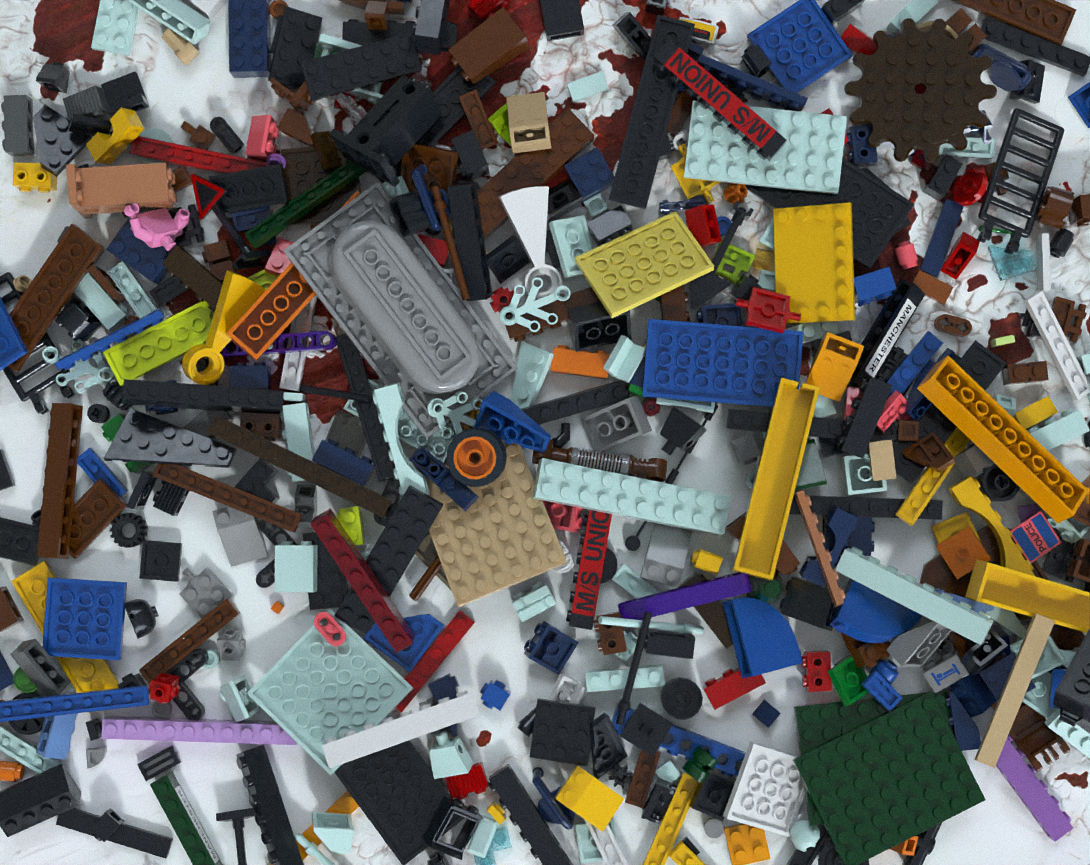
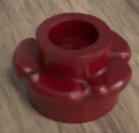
M647 398L643 401L642 407L647 416L652 417L659 413L661 406L656 404L657 399Z

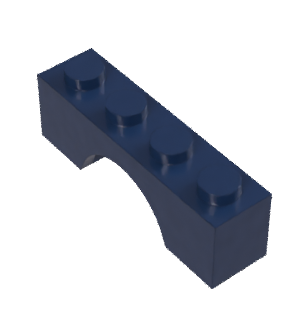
M835 504L825 521L832 531V542L827 549L832 558V561H830L832 568L839 563L840 553L842 549L847 547L850 540L848 537L851 531L854 532L859 523L857 521L858 517L855 514ZM807 556L799 571L800 576L823 587L825 580L816 556Z

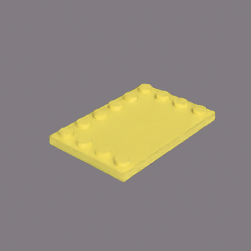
M676 211L575 257V263L611 318L714 270L713 263Z

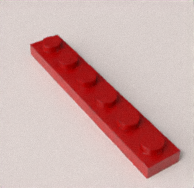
M460 610L411 672L405 677V680L414 689L396 706V709L401 713L475 623L464 612Z

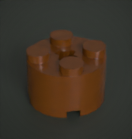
M1047 186L1041 201L1043 204H1041L1038 210L1036 221L1047 226L1062 229L1065 224L1063 218L1068 217L1075 193L1054 186Z

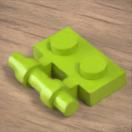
M722 242L718 244L712 259H714ZM729 244L715 275L728 279L730 283L735 284L740 278L738 276L740 271L748 273L755 255ZM724 264L735 268L734 272L731 273L724 270Z

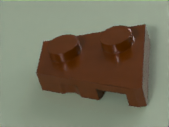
M934 431L902 451L904 457L937 472L956 462Z

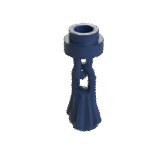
M703 196L678 202H668V199L659 202L660 214L668 215L671 211L692 209L700 205H706V200H704Z

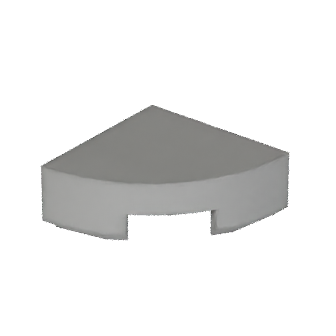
M107 747L86 749L87 769L95 767L103 761L106 756Z

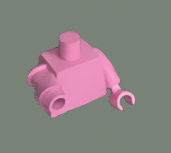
M137 203L124 208L125 215L131 218L129 220L131 224L130 229L133 231L134 236L144 241L150 248L163 246L167 251L173 250L176 247L175 238L183 234V228L190 221V213L186 209H180L174 219H172L166 208L136 214L139 212Z

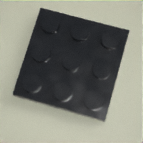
M538 698L530 757L588 766L591 745L589 724L594 721L596 707Z

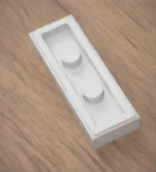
M1042 233L1036 236L1038 291L1046 293L1051 290L1049 233Z

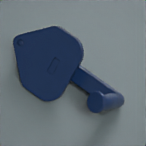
M987 44L978 45L970 54L972 57L986 55L991 58L993 63L991 65L990 80L994 85L1007 92L1022 90L1031 80V73L1025 64Z
M420 164L411 173L419 194L417 196L421 199V209L428 216L429 224L435 231H440L442 225L438 211H435L433 204L435 203L432 191L428 192L422 176L427 173L428 168L425 164ZM440 189L442 200H445L447 208L445 211L448 218L451 209L450 201L447 200L446 191Z
M540 767L534 768L532 782L543 797L538 802V811L545 821L561 824L568 830L572 829L576 813L554 798L561 787L550 792L541 779L544 775L543 769Z

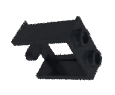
M648 632L644 651L647 654L693 659L696 637L693 634L686 637L684 635L651 632L650 634Z
M445 798L423 840L431 849L462 860L467 844L481 819L483 820L484 818L478 813L479 809L470 804L465 806L462 801L456 798L453 800ZM455 813L467 818L454 844L451 845L440 840Z

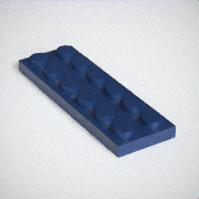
M700 54L697 63L721 84L733 87L732 89L738 92L750 94V97L755 100L762 99L767 101L768 105L778 108L779 106L785 110L800 112L807 102V97Z

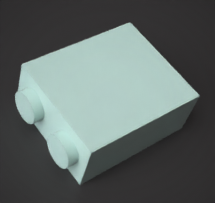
M281 541V545H275L274 592L317 591L318 545H312V541H300V545H293V541Z

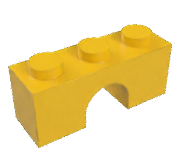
M121 107L110 119L113 126L112 135L97 132L86 144L95 162L110 165L145 129L135 111Z

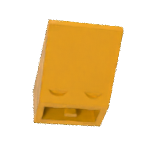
M825 333L805 384L820 387L819 395L840 402L858 364L864 346L832 333Z

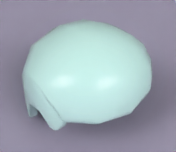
M808 819L798 821L790 830L791 841L796 849L805 852L806 848L815 847L820 838V830L818 826H809Z

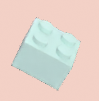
M865 454L864 458L855 455L840 458L845 496L887 491L886 480H872L869 454Z

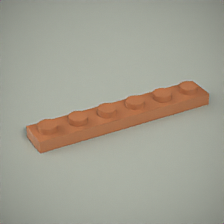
M804 490L796 492L794 497L834 607L842 605L845 593L842 587H838L836 581L839 580L835 568L832 569L830 561H832L830 552L825 550L823 545L825 542L822 531H818L816 526L818 524L817 516L811 512L809 507L812 505L808 494L805 495Z

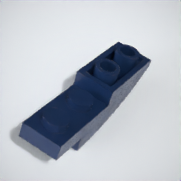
M947 348L936 362L929 360L918 375L910 391L905 410L914 421H918L933 404L917 387L936 363L946 356H950L952 359L956 357L953 350Z
M423 446L409 459L432 483L465 512L479 498L466 485L455 479L450 470Z

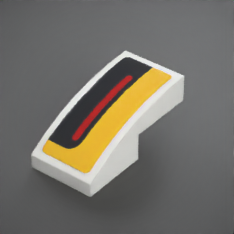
M679 17V20L695 24L691 40L701 44H715L719 29L717 25Z

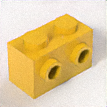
M14 162L13 186L17 187L19 191L31 192V190H38L40 193H50V190L57 191V177L43 169L39 163Z

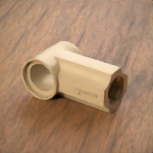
M170 28L163 33L161 38L170 46L174 54L185 66L200 54L189 41H186Z

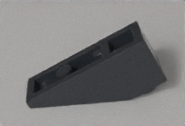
M626 12L612 26L645 62L651 37L631 12Z

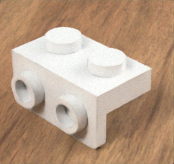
M560 674L548 700L579 704L585 695L586 686L579 681Z

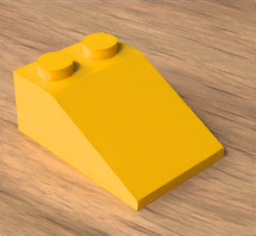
M578 765L574 767L554 797L602 832L624 801L622 796Z

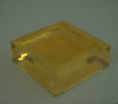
M757 248L753 268L772 271L775 251Z

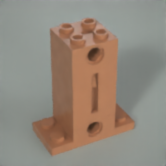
M166 163L78 168L75 164H66L69 204L85 219L93 218V214L124 212V208L133 203L138 204L139 211L163 208L174 209V203H177V194L172 185L176 184L175 173H172V168H169Z

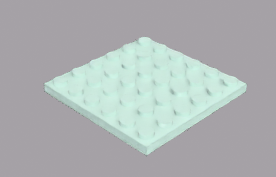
M329 609L327 613L336 620L346 633L345 643L339 647L330 645L313 625L247 694L318 764L332 775L341 765L332 768L328 767L322 745L325 744L324 740L335 736L337 740L344 738V733L355 730L356 733L364 731L363 727L372 723L378 726L382 722L381 720L385 719L414 688L344 621L334 617L335 613ZM325 619L321 621L322 626L328 623ZM335 634V635L333 636V639H334V640H339V639H340V635H339V634Z

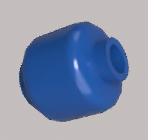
M887 658L884 660L878 659L877 665L872 667L869 674L876 670L892 685L899 674L898 666Z

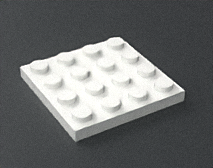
M750 742L723 816L733 821L790 837V830L795 823L805 796L804 783L792 760L797 756Z

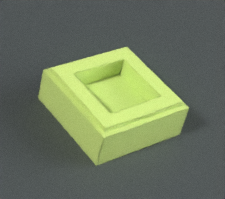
M1013 335L992 339L990 341L991 348L1014 343L1015 338Z

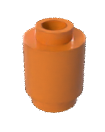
M0 761V781L17 782L23 779L25 773L24 765H20L19 762Z

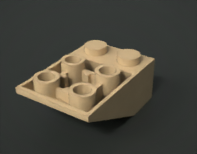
M545 92L506 97L513 154L551 149Z

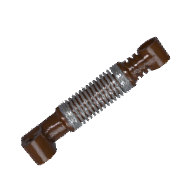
M551 439L544 453L533 450L532 464H538L540 459L545 458L635 477V474L637 477L642 475L641 478L646 476L648 480L657 482L666 481L668 462L660 458H650L647 462L646 459L642 461V458L637 460V458L630 454H623L621 459V453L620 455L618 453L615 455L613 452V455H611V452L609 454L606 452L605 454L604 451L601 453L600 450L598 453L597 450L594 452V449L592 452L589 449L588 452L587 449L584 451V448L582 451L581 448L578 450V447H570L568 449L553 447L554 441Z

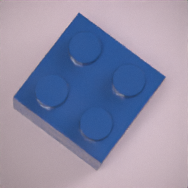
M890 267L854 278L855 305L858 304L861 307L870 304L875 298L877 301H880L892 295L891 292L897 288Z

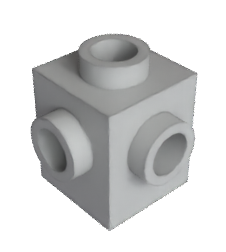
M234 629L222 631L221 637L217 638L216 644L217 649L220 650V660L240 661L246 648V639L243 638L242 631Z

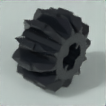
M112 379L102 390L103 395L111 404L120 410L127 411L132 405L122 404L123 386H120L117 380Z

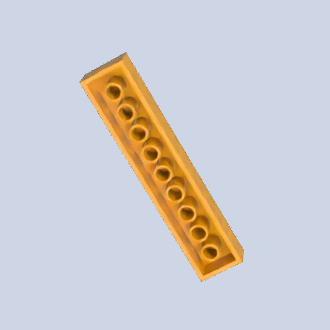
M946 356L936 363L917 389L1057 523L1074 516L1089 490L950 356Z

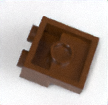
M841 633L857 668L865 666L867 669L877 665V659L883 660L890 656L887 652L890 641L885 643H867Z

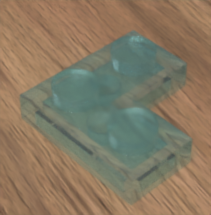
M508 827L496 829L485 858L474 855L476 865H497L494 852L512 847Z

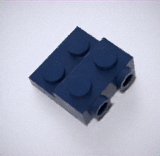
M736 303L702 305L700 311H697V322L742 326L741 309L739 306H735Z
M543 621L542 624L539 623L535 627L533 639L525 643L524 654L529 659L559 675L579 642L558 628Z

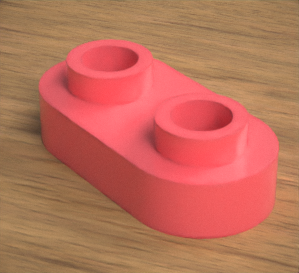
M318 613L314 618L315 628L330 645L334 647L343 645L346 641V633L329 613ZM327 620V625L322 626L321 621ZM339 634L340 639L334 640L333 636Z

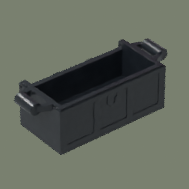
M1090 629L1059 683L1053 699V705L1060 708L1059 720L1073 727L1083 719L1090 722ZM1063 711H1066L1076 717H1079L1078 720L1063 713Z

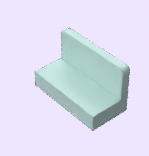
M621 335L603 369L611 376L629 383L642 361L646 349L634 344L628 337Z

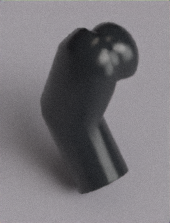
M561 423V434L551 439L554 441L553 447L562 448L570 441V423Z

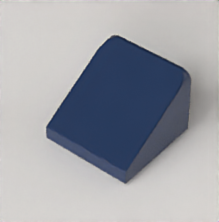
M763 700L752 713L753 716L768 728L781 714L766 700Z

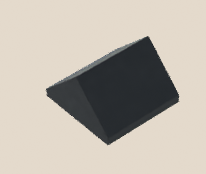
M569 179L549 189L547 211L549 222L555 221L583 205L584 199Z

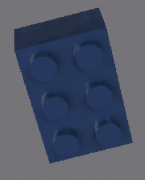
M128 218L106 250L153 283L159 285L167 274L165 270L167 267L162 263L173 250L167 251L163 246L150 248L144 241L134 236L133 231L130 229L131 224Z

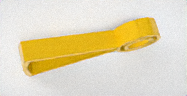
M226 271L206 344L194 345L183 357L182 369L186 377L199 385L212 384L221 377L224 370V359L220 352L231 341L226 334L266 291L263 287L240 274ZM207 356L209 359L208 367L204 371L197 372V361Z

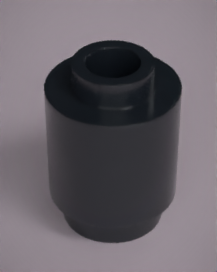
M1064 228L1057 231L1050 242V255L1055 258L1065 257L1074 241V234Z

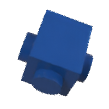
M491 680L489 684L485 682L482 687L480 699L483 700L482 704L490 709L495 707L501 711L511 692L505 689L506 685L499 680L495 682Z

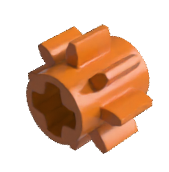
M727 183V188L724 189V198L732 205L736 201L741 204L745 202L744 198L747 197V188L744 184Z

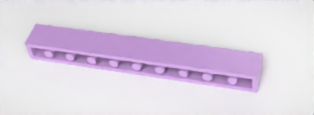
M108 716L102 719L101 739L275 745L298 744L275 721L241 720L236 722L235 720L159 719L154 717Z

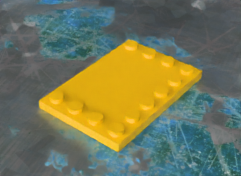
M852 203L773 209L776 293L790 296V311L801 313L799 322L788 319L786 324L855 320Z

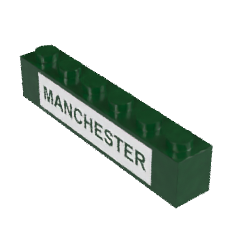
M173 771L152 782L150 786L193 865H223Z

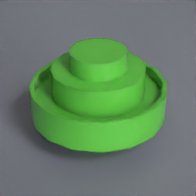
M21 667L15 671L13 680L18 690L29 693L38 689Z

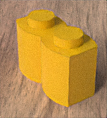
M700 548L697 551L694 550L690 558L692 566L717 575L723 560L722 556Z

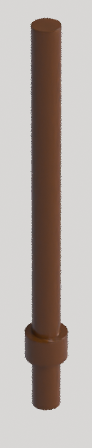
M439 186L431 188L435 200L433 204L435 211H438L462 300L470 299L445 211L447 208L445 200H442Z

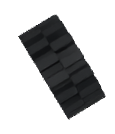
M125 513L115 517V521L111 522L112 528L109 531H112L110 536L114 538L113 542L118 543V546L124 548L140 545L148 534L146 532L148 526H145L146 521L142 520V517L135 513ZM126 523H132L136 528V532L131 538L125 537L122 533V528Z

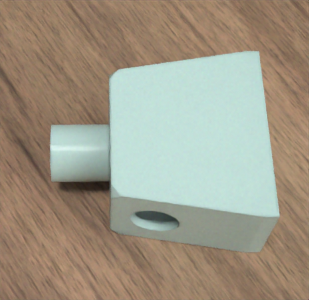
M446 731L436 733L437 741L434 742L429 751L434 779L468 773L473 765V761L461 739L458 737L449 739Z

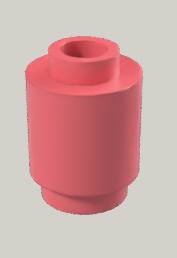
M908 240L898 243V248L894 250L899 266H902L903 270L917 266L918 257L914 244H909Z

